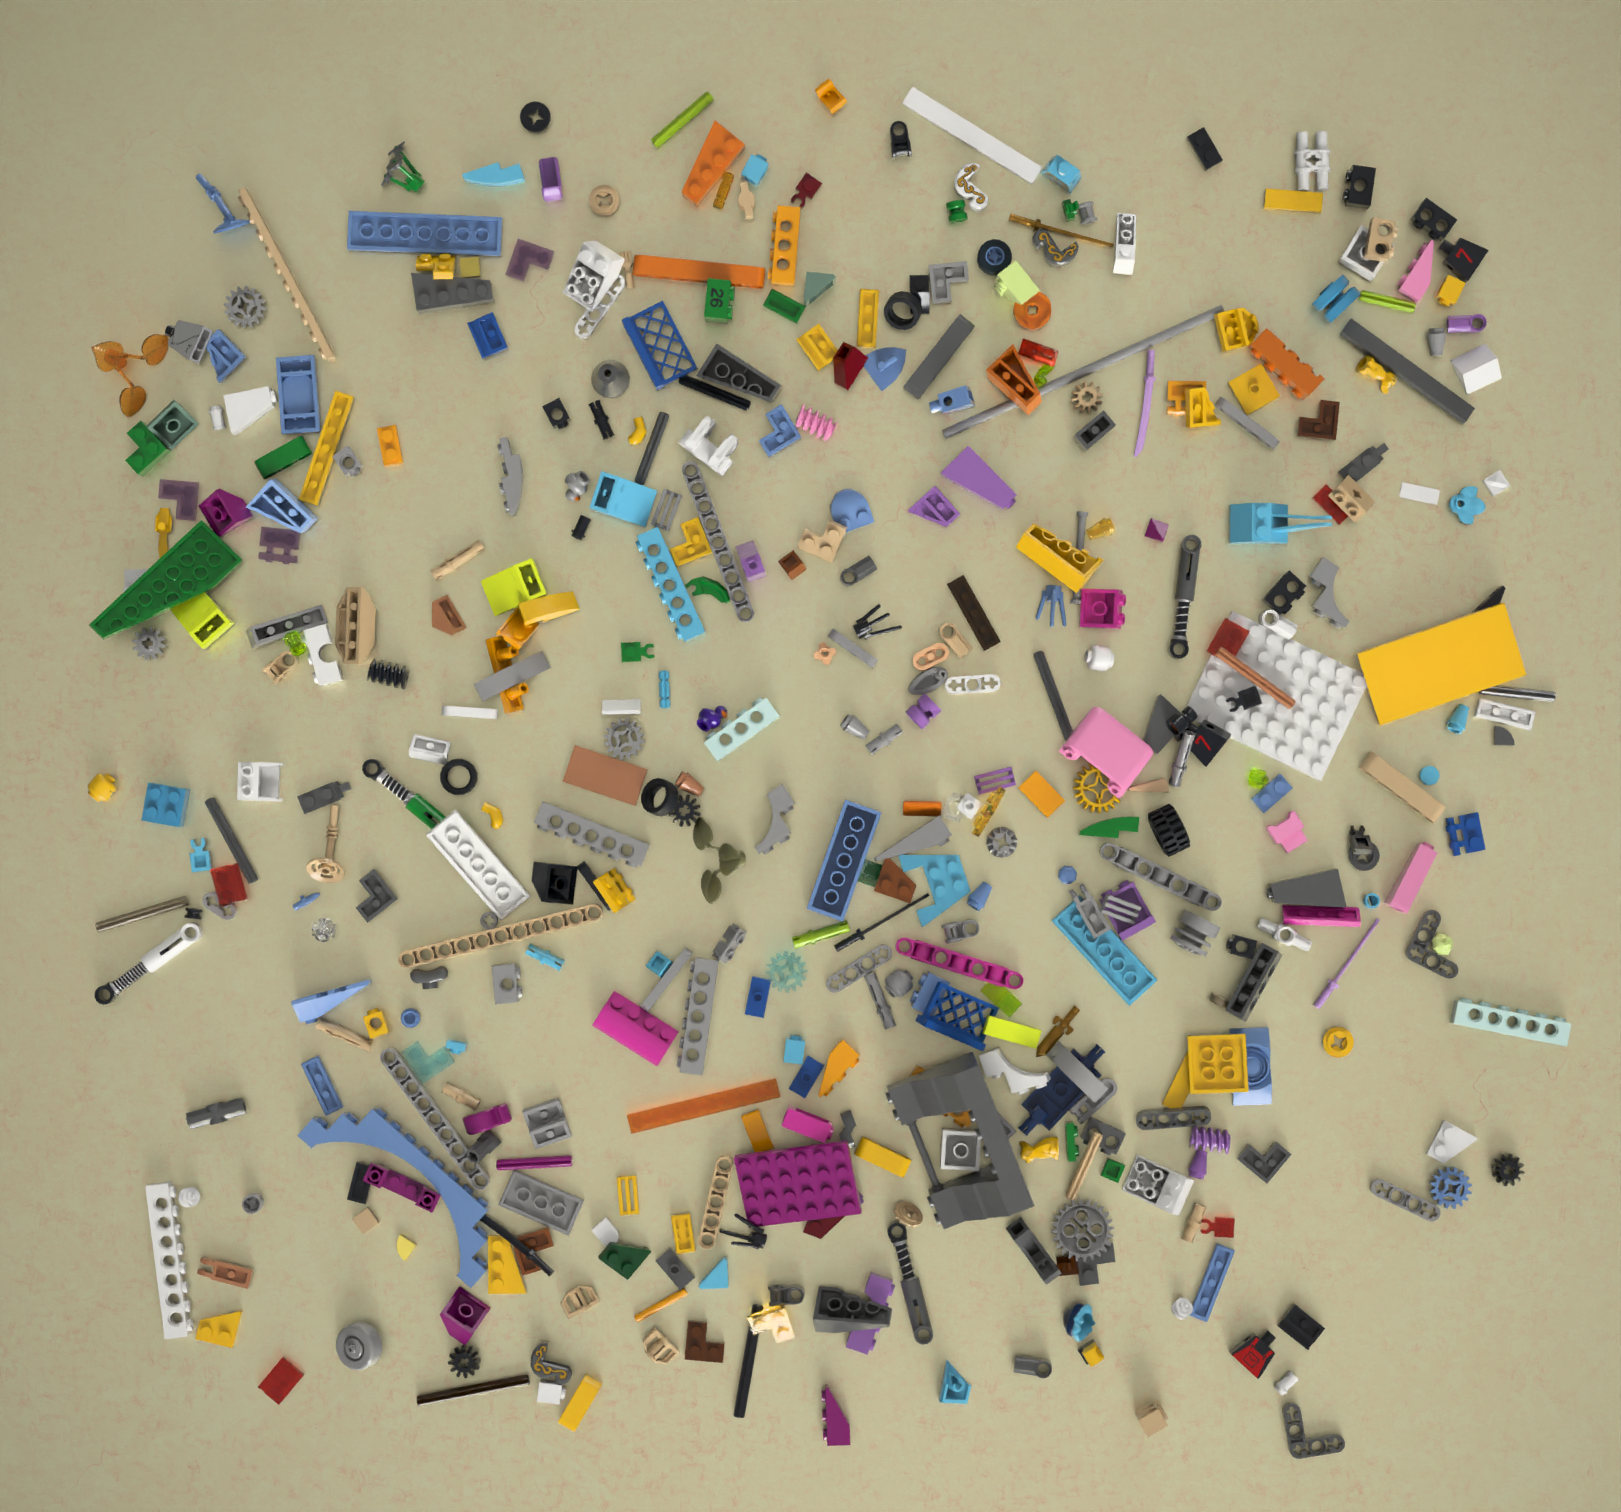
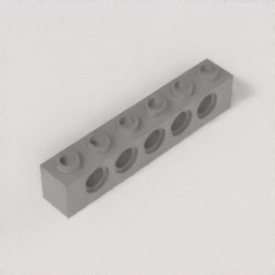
M542 801L534 821L535 824H538L537 828L547 832L550 829L555 831V836L563 839L566 836L573 839V843L583 846L585 843L591 846L590 850L600 854L601 851L609 853V858L617 861L619 858L626 860L627 865L634 868L637 865L642 866L650 846L648 843ZM555 815L561 819V823L557 827L551 824V818ZM571 823H576L579 827L576 834L569 832L568 827ZM589 830L596 832L597 837L594 841H589L586 837V833ZM607 837H611L614 840L612 848H607L604 845V840ZM625 844L632 847V853L628 856L622 853V847Z
M696 957L695 961H691L690 972H693V979L688 981L687 991H690L691 994L690 999H686L685 1010L688 1011L687 1018H683L682 1029L685 1030V1036L680 1038L679 1048L683 1049L682 1056H678L677 1067L680 1068V1073L703 1075L719 960ZM701 972L708 975V981L705 983H701L697 979L698 974ZM701 991L705 994L706 998L703 1002L696 1001V992ZM700 1011L703 1014L702 1020L695 1021L692 1018V1013ZM698 1030L700 1038L697 1040L691 1039L689 1036L690 1031ZM689 1049L697 1051L698 1055L695 1059L688 1058L687 1051Z

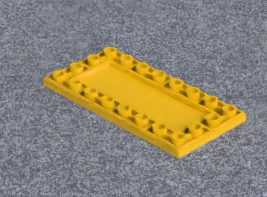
M1505 603L1488 607L1356 653L1379 725L1526 675Z

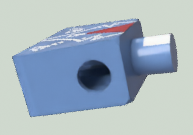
M965 385L938 394V400L929 402L932 413L942 411L946 415L974 407L975 402L971 388ZM952 398V404L948 406L947 401Z

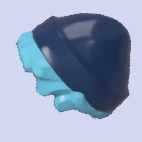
M1077 1303L1063 1313V1325L1066 1332L1077 1342L1084 1340L1092 1332L1093 1329L1091 1327L1095 1325L1092 1308L1089 1304Z

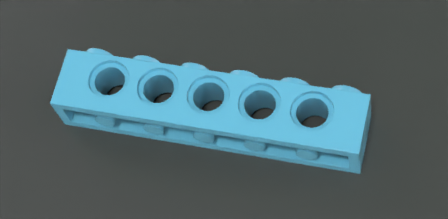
M656 527L638 535L636 545L640 552L644 551L645 553L644 563L647 569H652L654 576L651 578L655 587L659 586L662 591L659 596L663 605L668 604L670 610L667 611L671 622L675 621L678 628L675 631L679 640L683 638L684 642L706 633L659 528ZM656 545L659 547L657 555L649 554L650 546ZM659 563L667 565V570L664 573L657 572L656 567ZM667 580L674 581V589L666 590L664 588L665 582ZM679 597L683 600L681 607L675 608L672 606L674 598ZM683 615L690 616L691 621L688 625L684 626L680 623V618Z

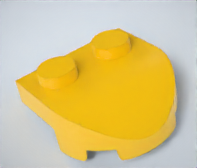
M1237 308L1214 314L1223 352L1247 346L1254 342L1253 339L1259 331L1258 320L1254 314H1251L1245 308Z

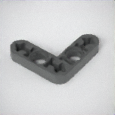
M1427 910L1422 915L1405 950V955L1410 961L1448 979L1454 978L1458 974V966L1454 962L1427 949L1441 921V916L1437 911ZM1434 913L1436 921L1431 922L1429 927H1433L1432 930L1422 927L1423 923L1427 925L1429 922L1427 916ZM1421 930H1425L1428 933V938L1425 941H1421L1418 938V933ZM1418 948L1417 952L1424 955L1422 963L1420 962L1422 958L1418 956L1412 958L1411 949L1415 950ZM1430 956H1434L1437 959V963L1433 967L1427 964V958ZM1441 960L1444 961L1442 963V965L1449 967L1450 965H1452L1451 969L1454 970L1453 973H1448V975H1446L1447 971L1442 968H1440L1439 971H1437V969L1441 965Z
M1288 1402L1283 1406L1282 1412L1288 1449L1294 1458L1302 1459L1338 1453L1344 1449L1345 1441L1339 1434L1305 1438L1300 1407L1294 1402ZM1291 1406L1297 1410L1293 1413L1294 1419H1299V1421H1292L1291 1415L1287 1413ZM1293 1425L1299 1426V1434L1291 1435L1289 1432L1290 1427ZM1335 1438L1341 1441L1337 1448L1334 1445H1327L1329 1449L1326 1450L1324 1440L1327 1439V1443H1333ZM1313 1442H1321L1322 1448L1319 1451L1312 1450ZM1305 1443H1308L1310 1452L1307 1453L1306 1449H1302L1297 1454L1293 1449L1296 1448V1445H1299L1301 1448L1306 1447Z

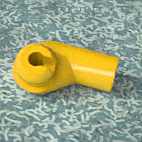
M643 417L633 419L636 429L632 435L628 436L630 444H639L646 435Z
M485 802L481 811L490 815L491 827L499 829L503 824L501 810Z

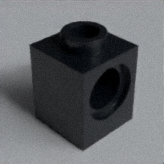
M560 398L542 406L554 429L558 427L560 430L569 425L568 422L571 419ZM556 410L563 412V416L559 420L553 419V413Z
M1232 934V938L1229 937L1227 940L1226 948L1230 954L1253 959L1257 940ZM1239 941L1245 943V949L1241 952L1236 949V944Z

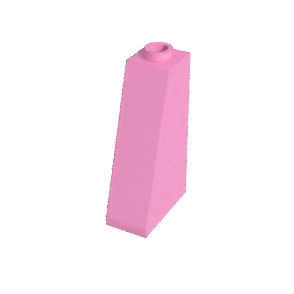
M1427 842L1416 844L1384 901L1386 905L1401 913H1408L1437 855V852L1433 850L1434 846Z

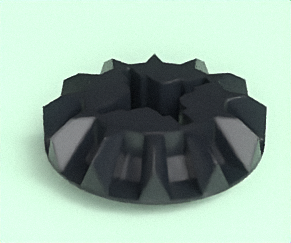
M530 102L521 110L520 121L523 127L530 132H541L550 123V111L541 102ZM538 110V116L541 119L536 120L533 125V119L530 116L535 115V112Z

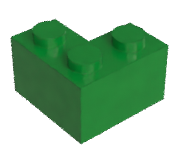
M140 420L127 432L139 448L125 461L138 475L143 477L171 451L146 427L147 424Z

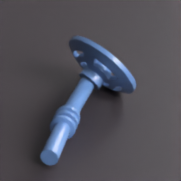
M202 174L196 176V180L206 190L208 197L217 204L225 217L223 218L224 223L219 225L213 231V234L250 223V220L235 219L216 187L211 186Z

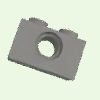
M516 963L492 965L495 1004L519 1002L520 998L523 997L522 986H518V979L521 978L520 967H517ZM505 978L512 980L513 985L510 989L503 986Z

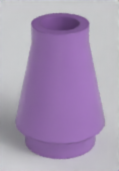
M1196 1150V1154L1188 1169V1176L1204 1180V1175L1207 1174V1152Z

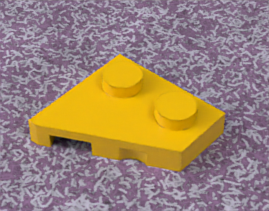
M242 1311L201 1319L195 1339L233 1348Z

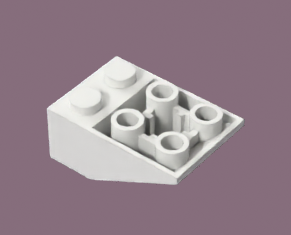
M596 240L583 242L563 293L593 312L618 277L625 259Z
M1137 1155L1122 1190L1164 1211L1179 1215L1194 1180Z

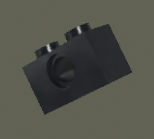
M1353 165L1350 170H1347L1345 181L1348 182V187L1344 189L1343 200L1346 201L1345 206L1368 209L1371 206L1376 168ZM1354 183L1362 184L1363 190L1357 191L1354 188Z

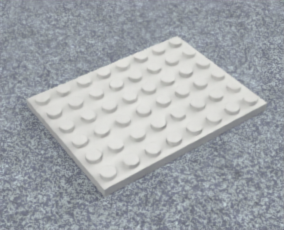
M1231 611L1186 707L1190 706L1196 712L1198 718L1194 721L1201 724L1204 720H1207L1232 734L1230 736L1231 739L1321 781L1367 685L1363 673L1292 639L1288 640L1273 630ZM1220 647L1226 649L1296 701L1295 705L1289 709L1256 686L1263 704L1247 710L1240 706L1237 711L1230 712V709L1235 707V702L1230 701L1227 703L1226 700L1230 697L1239 698L1237 692L1255 686V684L1215 655Z

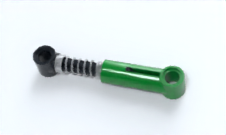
M369 759L364 762L362 766L363 774L383 784V787H387L388 791H392L391 794L399 797L400 801L403 800L406 805L405 808L430 829L438 824L432 817L439 822L446 818L444 814L421 795L407 790L408 787L405 788L404 784L401 785L400 781H396L395 777L393 778L391 774L389 775V772L379 760ZM372 763L376 764L378 768L375 774H371L368 770L369 765Z

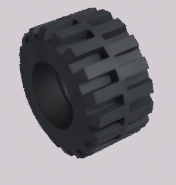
M1167 804L1148 813L1151 829L1161 849L1168 857L1190 847L1187 831L1172 805Z

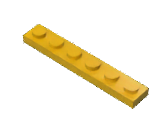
M338 391L334 392L299 500L318 506L334 460L332 456L336 454L354 400L353 396Z

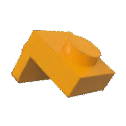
M827 79L815 89L819 100L832 114L847 103L846 98L835 88L830 79Z

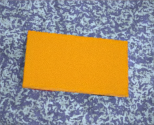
M1037 771L1018 787L1047 818L1065 802Z

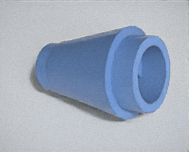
M982 882L968 897L967 904L973 909L980 911L981 908H984L992 887L986 882Z

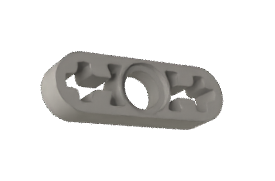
M832 629L828 634L831 640L871 668L877 663L878 660L835 629Z

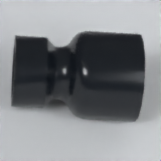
M1187 706L1182 710V714H1174L1166 721L1167 727L1174 734V739L1177 742L1181 741L1183 732L1188 729V723L1193 722L1198 716L1194 709Z

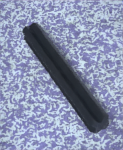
M688 375L679 378V384L745 411H748L751 401Z

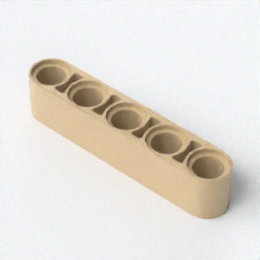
M1370 752L1359 766L1365 773L1432 823H1435L1446 809L1439 801L1373 752Z
M728 1155L719 1156L715 1164L698 1240L699 1245L704 1249L712 1248L716 1242L733 1168V1160ZM726 1159L729 1161L730 1166L727 1169H722L719 1166V1162ZM722 1178L726 1184L724 1187L719 1188L715 1185V1180ZM713 1197H718L721 1200V1204L713 1206L710 1200ZM714 1216L717 1219V1223L709 1225L706 1218ZM710 1235L713 1241L710 1244H705L702 1241V1237Z

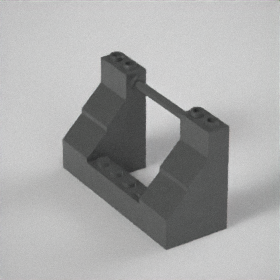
M973 1052L887 1085L888 1092L885 1095L889 1104H894L895 1109L892 1112L895 1120H900L902 1125L906 1124L909 1126L932 1183L931 1189L928 1190L930 1196L927 1199L930 1207H935L937 1213L934 1214L938 1225L942 1224L943 1229H947L964 1221L1006 1217L1034 1207L1025 1180ZM968 1111L971 1121H976L978 1126L975 1129L978 1139H983L985 1146H982L985 1157L990 1156L992 1163L987 1167L979 1169V1171H974L942 1184L938 1180L917 1128V1119Z

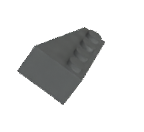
M411 273L416 310L419 314L495 303L493 286L490 280L461 277L434 279L433 275Z
M719 344L715 345L696 375L697 377L770 402L774 401L783 385Z

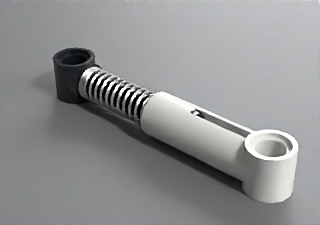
M197 923L185 924L177 932L141 957L142 962L139 961V964L136 963V966L133 965V968H130L131 970L128 969V972L125 971V974L119 975L120 978L117 977V980L114 979L113 982L111 981L98 987L94 993L96 1001L102 1005L114 1002L119 994L122 993V990L124 991L125 988L130 987V984L136 983V980L141 979V976L144 977V974L147 975V972L153 973L195 941L199 940L203 934L202 927ZM190 927L196 931V935L193 938L187 934ZM181 938L183 939V941H181L180 943H178L176 946H174L172 949L169 950V947H170V946H172L174 943H176V942H177L178 940H180ZM104 989L108 990L110 993V997L108 1000L104 999L102 996V992Z

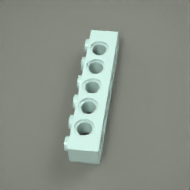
M1462 997L1460 1001L1454 1000L1450 1023L1567 1047L1571 1024L1567 1023L1565 1018L1555 1016L1554 1020L1547 1019L1548 1015L1536 1013V1016L1528 1015L1529 1011L1517 1009V1012L1509 1011L1510 1007L1498 1005V1009L1492 1008L1491 1003L1480 1001L1479 1005L1473 1004L1471 999ZM1475 1008L1477 1010V1016L1476 1018L1471 1019L1469 1016V1012L1471 1009ZM1494 1012L1496 1014V1020L1490 1023L1488 1020V1016L1490 1013ZM1510 1016H1513L1515 1018V1023L1513 1026L1509 1027L1507 1024V1019ZM1529 1020L1534 1022V1027L1531 1030L1526 1029V1023ZM1547 1024H1551L1553 1027L1550 1034L1545 1033V1026Z

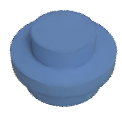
M406 1009L401 1014V1022L405 1027L413 1028L420 1022V1014L415 1009Z

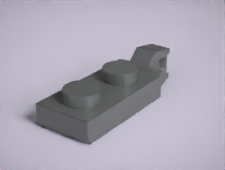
M1385 443L1377 449L1374 446L1367 448L1338 471L1343 479L1349 475L1357 482L1383 460L1381 455L1389 448Z
M338 781L299 795L297 798L304 814H307L341 800L344 797L343 792L352 788L349 782L339 785Z

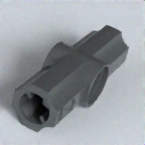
M243 1098L225 1103L211 1104L206 1106V1108L186 1113L187 1124L190 1129H194L207 1124L221 1123L229 1118L247 1114L246 1105Z

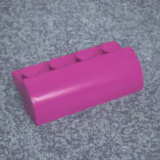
M616 991L612 993L592 1025L655 1066H658L679 1032Z

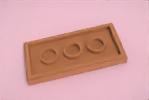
M575 745L563 782L636 806L648 769Z

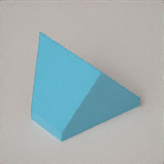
M946 1360L938 1394L939 1402L967 1404L971 1385Z

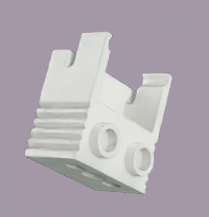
M238 762L237 800L283 801V798L279 799L280 765L284 766V763Z

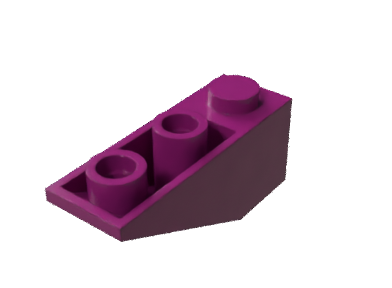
M826 1384L825 1390H822V1402H826V1409H822L823 1421L827 1422V1429H823V1440H827V1446L850 1445V1422L829 1385Z

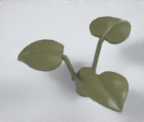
M699 817L693 830V840L699 850H705L707 847L719 851L720 869L715 870L713 873L711 870H706L701 879L702 893L707 902L713 904L719 898L722 888L717 874L721 872L725 876L731 875L738 866L745 864L746 857L743 851H736L729 843H723L720 848L712 846L710 844L713 840L712 830L703 817Z

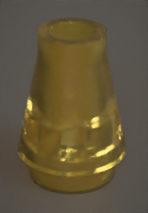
M1103 518L1087 529L1086 532L1089 539L1092 540L1110 536L1116 530L1111 518Z

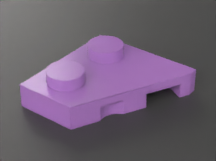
M936 485L908 509L912 514L945 527L961 515Z

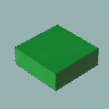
M1107 1157L1100 1176L1119 1183L1126 1165Z

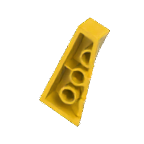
M1034 523L1024 532L1016 546L1017 549L1075 593L1088 582L1103 562L1102 558H1093L1088 555V551L1084 549L1080 551L1072 547L1071 542L1057 539L1055 534Z

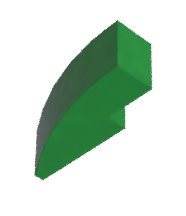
M1116 817L1102 820L1081 829L1078 835L1118 838L1119 831L1138 832L1139 817Z

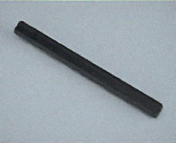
M760 1304L752 1305L733 1414L737 1418L745 1417L764 1308Z

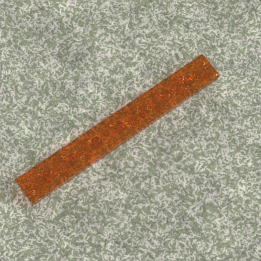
M773 1078L627 1114L631 1134L781 1096L777 1080Z

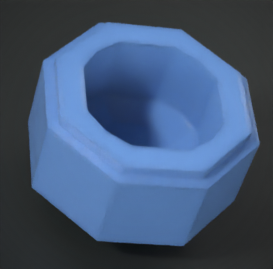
M1063 866L1059 869L1058 878L1062 883L1071 884L1076 880L1077 872L1072 866Z

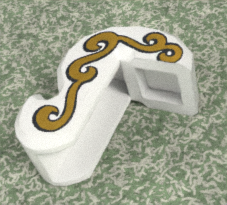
M976 163L964 165L958 171L954 179V190L961 198L972 200L969 202L970 209L980 212L987 207L988 196L969 181L980 167Z

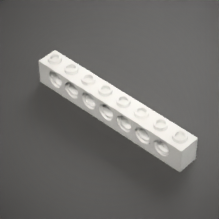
M172 1181L148 1184L145 1186L164 1338L188 1337L191 1331H193V1321L189 1319L191 1304L186 1296V1293H188V1282L184 1281L186 1265L185 1262H182L181 1257L184 1249L183 1244L179 1242L181 1226L177 1224L176 1218L179 1215L178 1205H175L174 1202L176 1188L172 1186ZM159 1198H164L167 1201L166 1207L159 1205ZM162 1217L169 1219V1226H164L161 1223ZM164 1236H169L172 1239L171 1245L164 1243ZM167 1255H171L174 1258V1264L167 1263ZM169 1274H173L176 1276V1283H171L169 1281ZM172 1293L179 1296V1302L176 1303L171 1300ZM174 1313L181 1315L182 1320L180 1322L174 1320Z

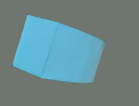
M499 162L462 174L466 182L484 186H507L526 182L520 164L501 169Z

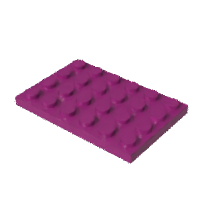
M848 1141L734 1156L746 1217L748 1221L757 1227L862 1213Z

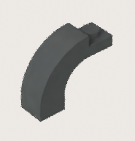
M1021 1217L1006 1227L1012 1239L1028 1258L1046 1285L1062 1274Z

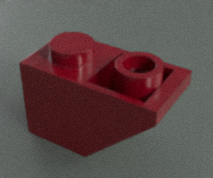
M845 342L842 343L833 357L834 382L836 385L849 390L864 367L868 357L856 347Z

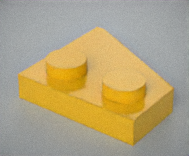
M1206 388L1185 389L1186 427L1221 425V420L1216 417L1213 411L1215 407L1209 399Z

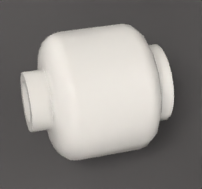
M1093 645L1090 650L1086 651L1084 660L1090 669L1104 672L1113 666L1114 653L1111 652L1109 647Z

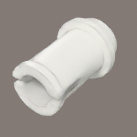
M220 405L209 407L210 411H208V414H211L213 430L224 429L225 425L222 415L224 410L221 409Z
M1289 1371L1279 1383H1275L1276 1386L1274 1388L1283 1396L1287 1394V1391L1299 1379Z

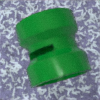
M955 200L946 203V208L950 213L948 216L949 223L968 220L967 213L964 211L965 200Z

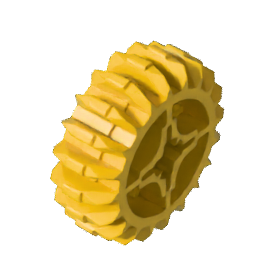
M1091 763L1088 764L1090 770L1083 766L1082 770L1085 773L1077 772V775L1081 778L1080 780H1073V782L1079 783L1078 786L1072 787L1073 790H1079V793L1074 794V797H1081L1077 803L1081 804L1084 801L1083 809H1087L1090 805L1091 813H1093L1095 807H1097V813H1101V807L1104 808L1105 812H1108V805L1114 809L1115 805L1112 802H1121L1114 794H1112L1108 801L1102 803L1103 793L1109 790L1108 788L1101 789L1100 793H1097V790L1089 789V787L1096 786L1098 780L1101 783L1100 785L1107 786L1102 780L1101 771L1094 768ZM1095 772L1094 782L1090 785H1083L1086 777ZM1084 791H1092L1095 794L1096 803L1089 801Z

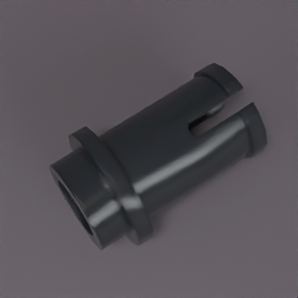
M580 515L574 530H571V536L582 541V538L586 537L584 534L591 519Z

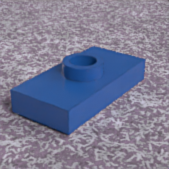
M752 976L745 1010L746 1015L764 1018L771 980Z
M807 1056L789 1089L806 1098L825 1065Z

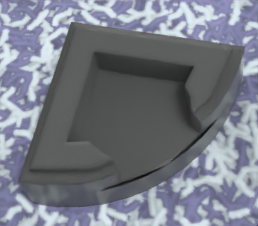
M1494 726V745H1515L1514 739L1507 729Z

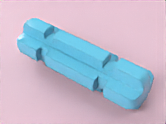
M659 671L660 708H669V672Z

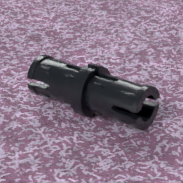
M596 400V407L594 402L588 405L594 415L595 425H598L603 440H606L608 435L611 438L614 436V433L608 422L609 417L605 415L600 400Z

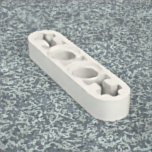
M618 275L616 280L620 279L621 284L620 287L616 286L613 292L616 294L613 295L609 290L606 292V294L611 296V301L608 304L599 302L595 308L600 312L599 318L596 320L589 317L590 310L588 309L581 316L574 329L578 338L587 339L591 336L625 287V280L621 275ZM587 318L594 325L591 327L589 324L586 328L588 333H582L581 335L578 328L586 325L587 322L583 320Z

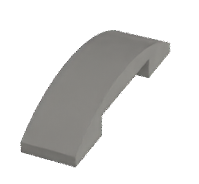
M540 651L474 683V686L481 700L484 701L551 667L543 651Z

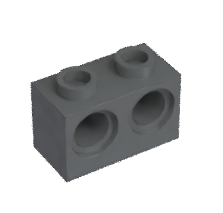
M1090 1117L1080 1135L1083 1143L1088 1145L1091 1138L1088 1135L1089 1130L1097 1128L1098 1133L1103 1136L1099 1145L1101 1147L1100 1151L1110 1156L1111 1153L1117 1155L1126 1133L1096 1118ZM1109 1136L1116 1138V1142L1112 1146L1106 1145V1139Z

